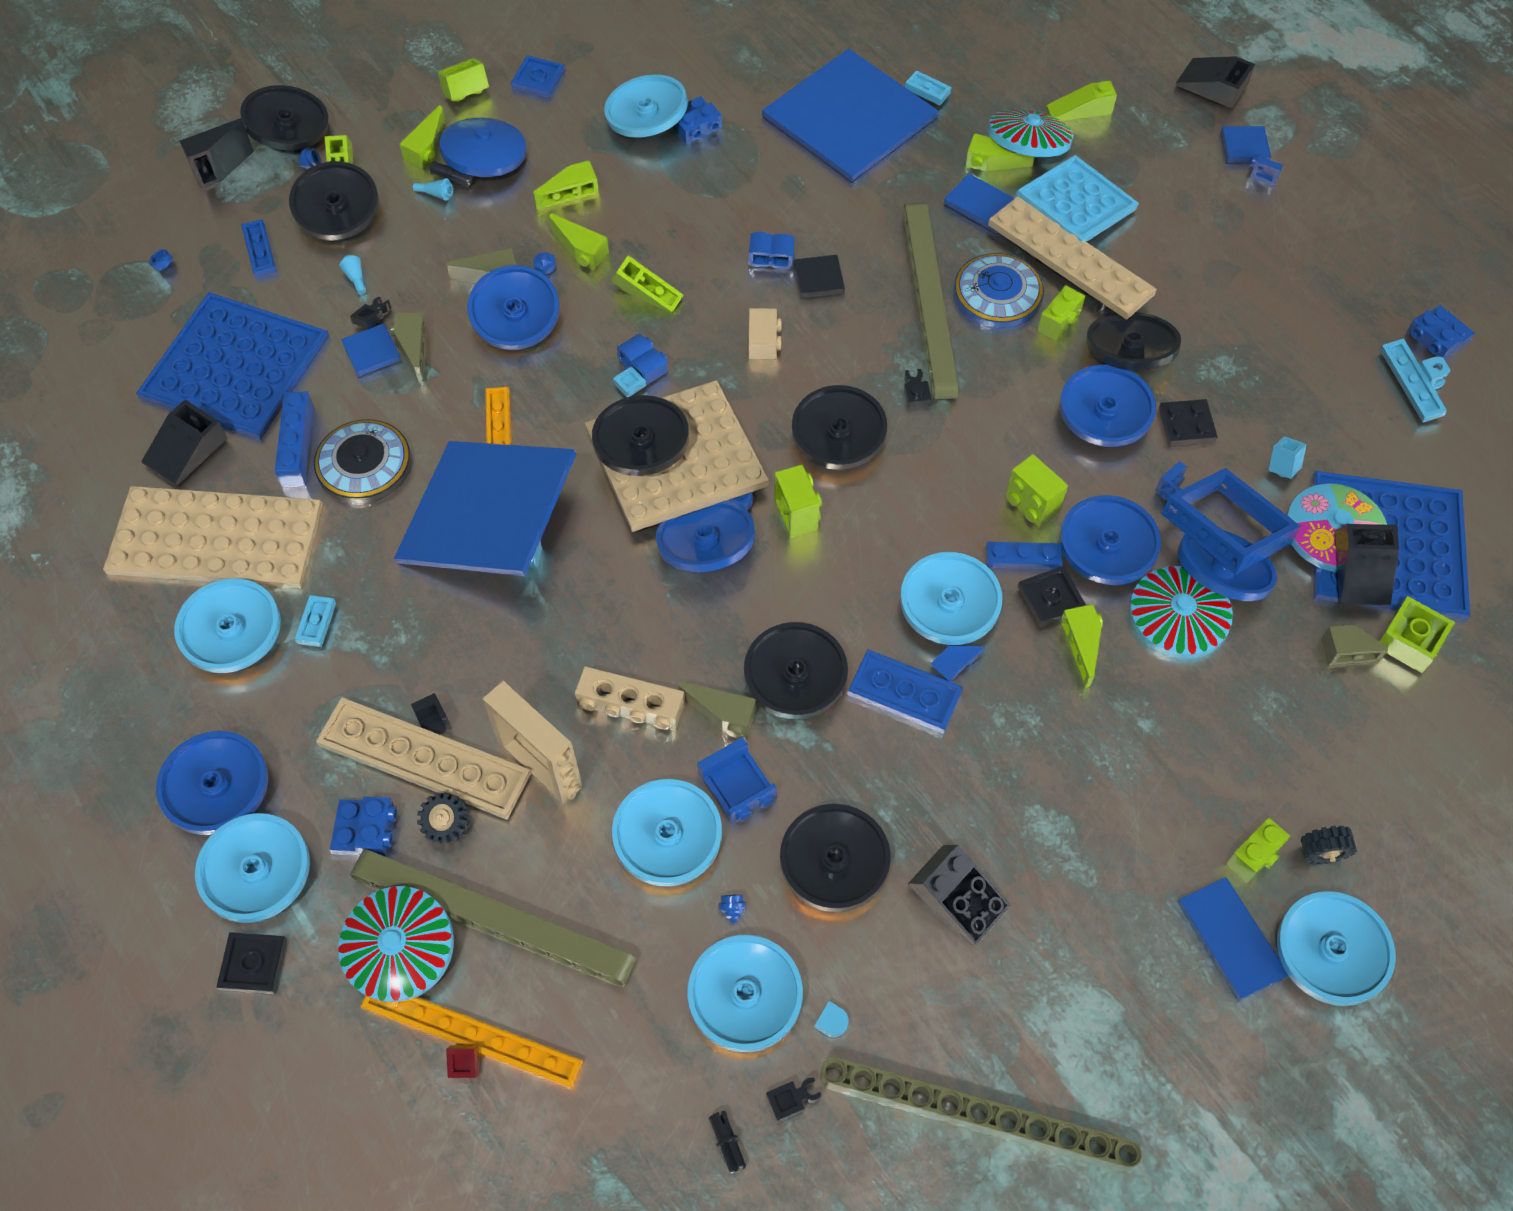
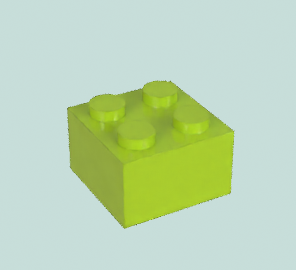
M1032 454L1012 469L1005 497L1012 506L1017 507L1024 513L1028 521L1033 522L1040 528L1060 513L1068 485Z
M803 464L775 472L774 500L790 538L818 530V520H821L819 507L822 506L821 497L818 492H814L812 476L810 473H806Z
M1407 596L1394 614L1379 641L1387 645V654L1423 673L1436 657L1455 622Z

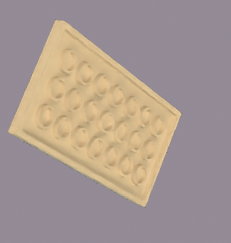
M130 486L103 570L106 574L205 582L239 578L253 581L261 586L302 589L323 504L321 500Z

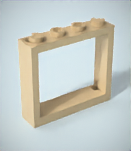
M502 681L483 698L498 744L522 767L530 769L531 775L562 804H565L569 799L573 800L576 797V793L583 786L572 742L506 682Z

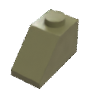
M1334 624L1329 626L1321 638L1329 665L1379 662L1388 651L1387 645L1356 625Z

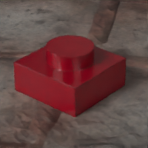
M450 1045L446 1049L448 1078H476L480 1074L478 1045Z

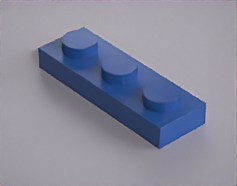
M987 542L986 564L988 568L1055 569L1063 565L1060 543Z

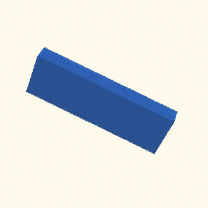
M263 219L241 224L254 276L258 277L277 272Z

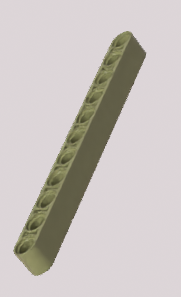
M927 203L904 204L905 229L933 400L958 398V381Z
M369 850L361 852L350 873L354 880L377 890L393 886L419 889L433 897L444 908L449 919L618 986H625L636 962V958L623 950Z
M838 1057L828 1058L821 1067V1083L831 1091L1117 1172L1126 1173L1131 1171L1140 1163L1142 1158L1141 1148L1135 1141ZM829 1068H836L841 1072L842 1076L837 1080H831L827 1077L826 1071ZM858 1076H865L869 1079L870 1085L866 1088H860L855 1084L854 1079ZM893 1084L898 1088L899 1093L896 1096H889L884 1092L883 1086ZM915 1092L924 1093L927 1097V1103H915L912 1094ZM944 1100L952 1101L956 1106V1111L952 1113L944 1111L941 1102ZM973 1108L981 1109L985 1114V1120H975L971 1116L970 1110ZM1000 1117H1010L1014 1122V1128H1004L1000 1123ZM1032 1124L1040 1126L1043 1130V1137L1037 1138L1030 1133L1029 1126ZM1059 1133L1069 1134L1073 1140V1145L1066 1146L1062 1144L1059 1139ZM1089 1141L1098 1142L1102 1147V1154L1093 1153L1089 1148ZM1119 1149H1125L1131 1154V1163L1121 1160Z

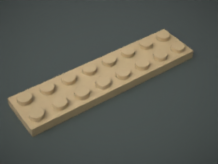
M1018 196L989 219L988 226L1126 320L1156 293L1157 289L1086 241L1080 242L1076 235L1069 234L1058 223L1053 222Z
M341 697L316 740L317 745L437 793L456 795L459 799H463L466 804L508 820L531 775L530 769Z

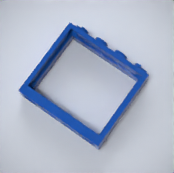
M1227 468L1169 495L1161 513L1234 574H1238L1290 545L1300 528L1298 523ZM1218 490L1273 534L1245 548L1193 507L1191 503Z

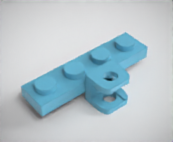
M1404 338L1382 345L1380 352L1422 423L1445 416L1447 409L1435 391L1444 385V377L1450 372V368L1444 358H1429L1421 361L1419 365ZM1439 365L1442 369L1439 370L1438 368H1433V366Z

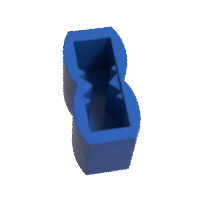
M751 233L748 264L755 267L792 268L795 237L788 234Z
M637 334L617 346L618 359L627 369L632 366L646 380V386L667 373V357L663 352H658L654 349V345L648 337L645 338L643 335Z

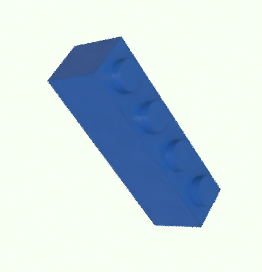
M308 391L284 392L275 462V473L282 487L306 486L315 411Z

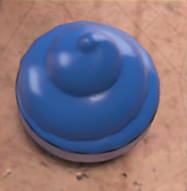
M306 148L301 151L297 163L299 166L309 169L320 164L321 159L315 149Z
M742 894L722 895L718 908L719 911L723 912L724 917L729 919L731 923H735L739 919V915L744 913L746 901H743Z

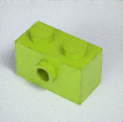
M475 58L437 71L443 95L451 101H461L465 96L479 94L483 89L489 87L484 65Z
M1066 285L1041 314L1038 332L1057 342L1070 325L1073 326L1077 321L1078 316L1081 314L1085 295Z
M1268 818L1239 847L1226 865L1248 883L1264 865L1269 869L1280 856L1276 853L1291 836L1273 820Z

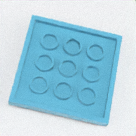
M1076 155L1018 189L1016 197H1020L1053 222L1058 223L1069 234L1076 235L1080 242L1083 240L1087 242L1137 210L1139 205L1136 200Z

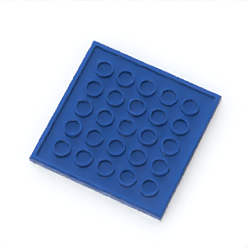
M849 48L762 110L763 117L850 181H854L939 115V111Z
M208 292L136 394L142 400L172 410L186 399L219 421L222 427L261 440L283 406L284 392H293L328 339L329 333L327 330Z
M449 441L394 556L395 561L401 564L525 576L577 455L574 449Z
M1321 471L1314 472L1313 486L1319 484H1339L1356 489L1369 497L1379 507L1387 525H1398L1399 554L1391 605L1362 606L1398 610L1406 597L1409 596L1445 617L1465 620L1470 617L1462 490ZM1314 565V599L1339 602L1338 572L1324 570Z

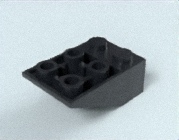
M1237 56L1192 58L1175 85L1233 108L1249 84L1255 64Z
M241 118L179 141L201 189L221 182L254 152Z
M185 399L167 415L141 462L174 486H178L228 438L219 421Z
M1346 524L1336 530L1339 605L1390 606L1399 554L1398 525Z
M943 845L908 883L927 906L973 945L979 943L1011 906L959 845Z

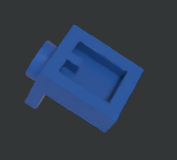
M1262 149L1260 155H1255L1251 162L1250 168H1253L1250 177L1275 186L1283 165L1264 158L1267 150Z
M1180 461L1161 477L1155 491L1164 500H1167L1169 495L1181 490L1179 486L1185 480L1183 475L1187 466Z

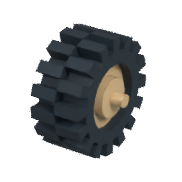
M436 793L435 796L426 798L427 802H422L420 806L423 809L417 813V815L421 816V820H417V824L422 826L419 830L422 834H426L425 837L427 839L433 840V842L449 843L458 840V837L465 835L463 831L469 829L470 825H467V821H471V816L467 814V812H470V809L464 805L466 802L463 799H459L458 796L452 794Z
M1340 825L1337 828L1336 826H1331L1330 828L1322 827V830H1312V833L1308 832L1300 839L1306 861L1310 862V864L1338 862L1357 853L1353 834L1348 826Z

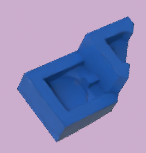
M948 646L931 665L948 681L952 682L967 665L970 666L982 654L984 649L981 646Z

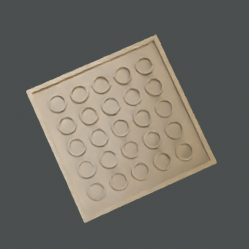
M717 380L662 397L679 407L684 413L689 427L687 449L675 464L655 474L632 476L611 470L601 462L632 532L769 486V479ZM596 419L585 422V427L591 441L592 429Z

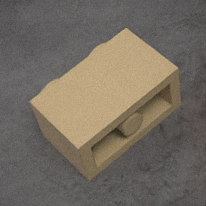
M749 308V359H776V350H781V336H777V332H781V318H777V309Z

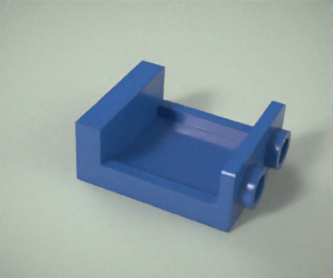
M743 737L697 763L699 776L731 824L737 820L739 822L746 820L752 815L754 810L770 806L775 801V798H777V787L775 784H770L748 752V744Z

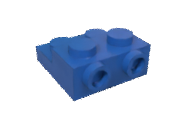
M700 96L688 101L685 114L672 127L687 144L721 129L722 115L712 103L707 104Z
M1441 305L1432 311L1428 309L1415 318L1407 330L1408 334L1432 354L1446 358L1470 341L1475 335V332Z
M364 796L363 800L339 799L330 852L332 854L360 855L363 850H369L386 857L387 848L391 847L393 842L391 825L397 818V806L394 805L391 798Z

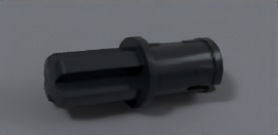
M433 161L431 164L430 173L448 179L450 183L455 182L465 187H470L473 183L472 175L461 173L437 161Z
M721 1111V1115L717 1112L708 1118L718 1141L716 1147L721 1149L729 1172L733 1174L739 1173L746 1168L737 1143L739 1137L734 1135L727 1112Z

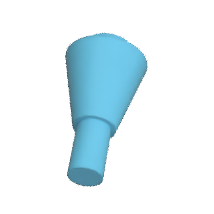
M448 179L432 181L426 184H413L415 192H426L445 201L453 194V186Z
M353 255L345 256L339 263V267L355 285L357 293L363 295L367 291L362 281L361 259Z

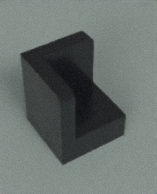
M435 693L411 704L421 728L439 735L452 729Z

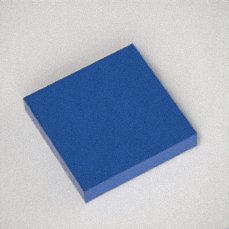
M527 55L512 79L511 87L550 98L565 72V65Z
M1222 126L1221 136L1227 163H1251L1255 155H1260L1262 149L1267 150L1264 158L1271 159L1265 126Z
M384 323L341 339L358 377L402 361Z

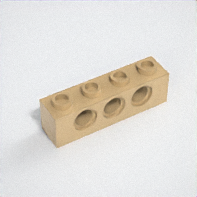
M586 666L583 669L575 691L577 705L585 710L592 711L596 709L604 711L612 717H627L633 722L654 724L657 728L668 730L669 728L677 729L685 705L684 691ZM602 692H610L608 696H599ZM627 698L635 699V701L631 703L624 702V700H626ZM653 704L660 705L657 709L649 708Z

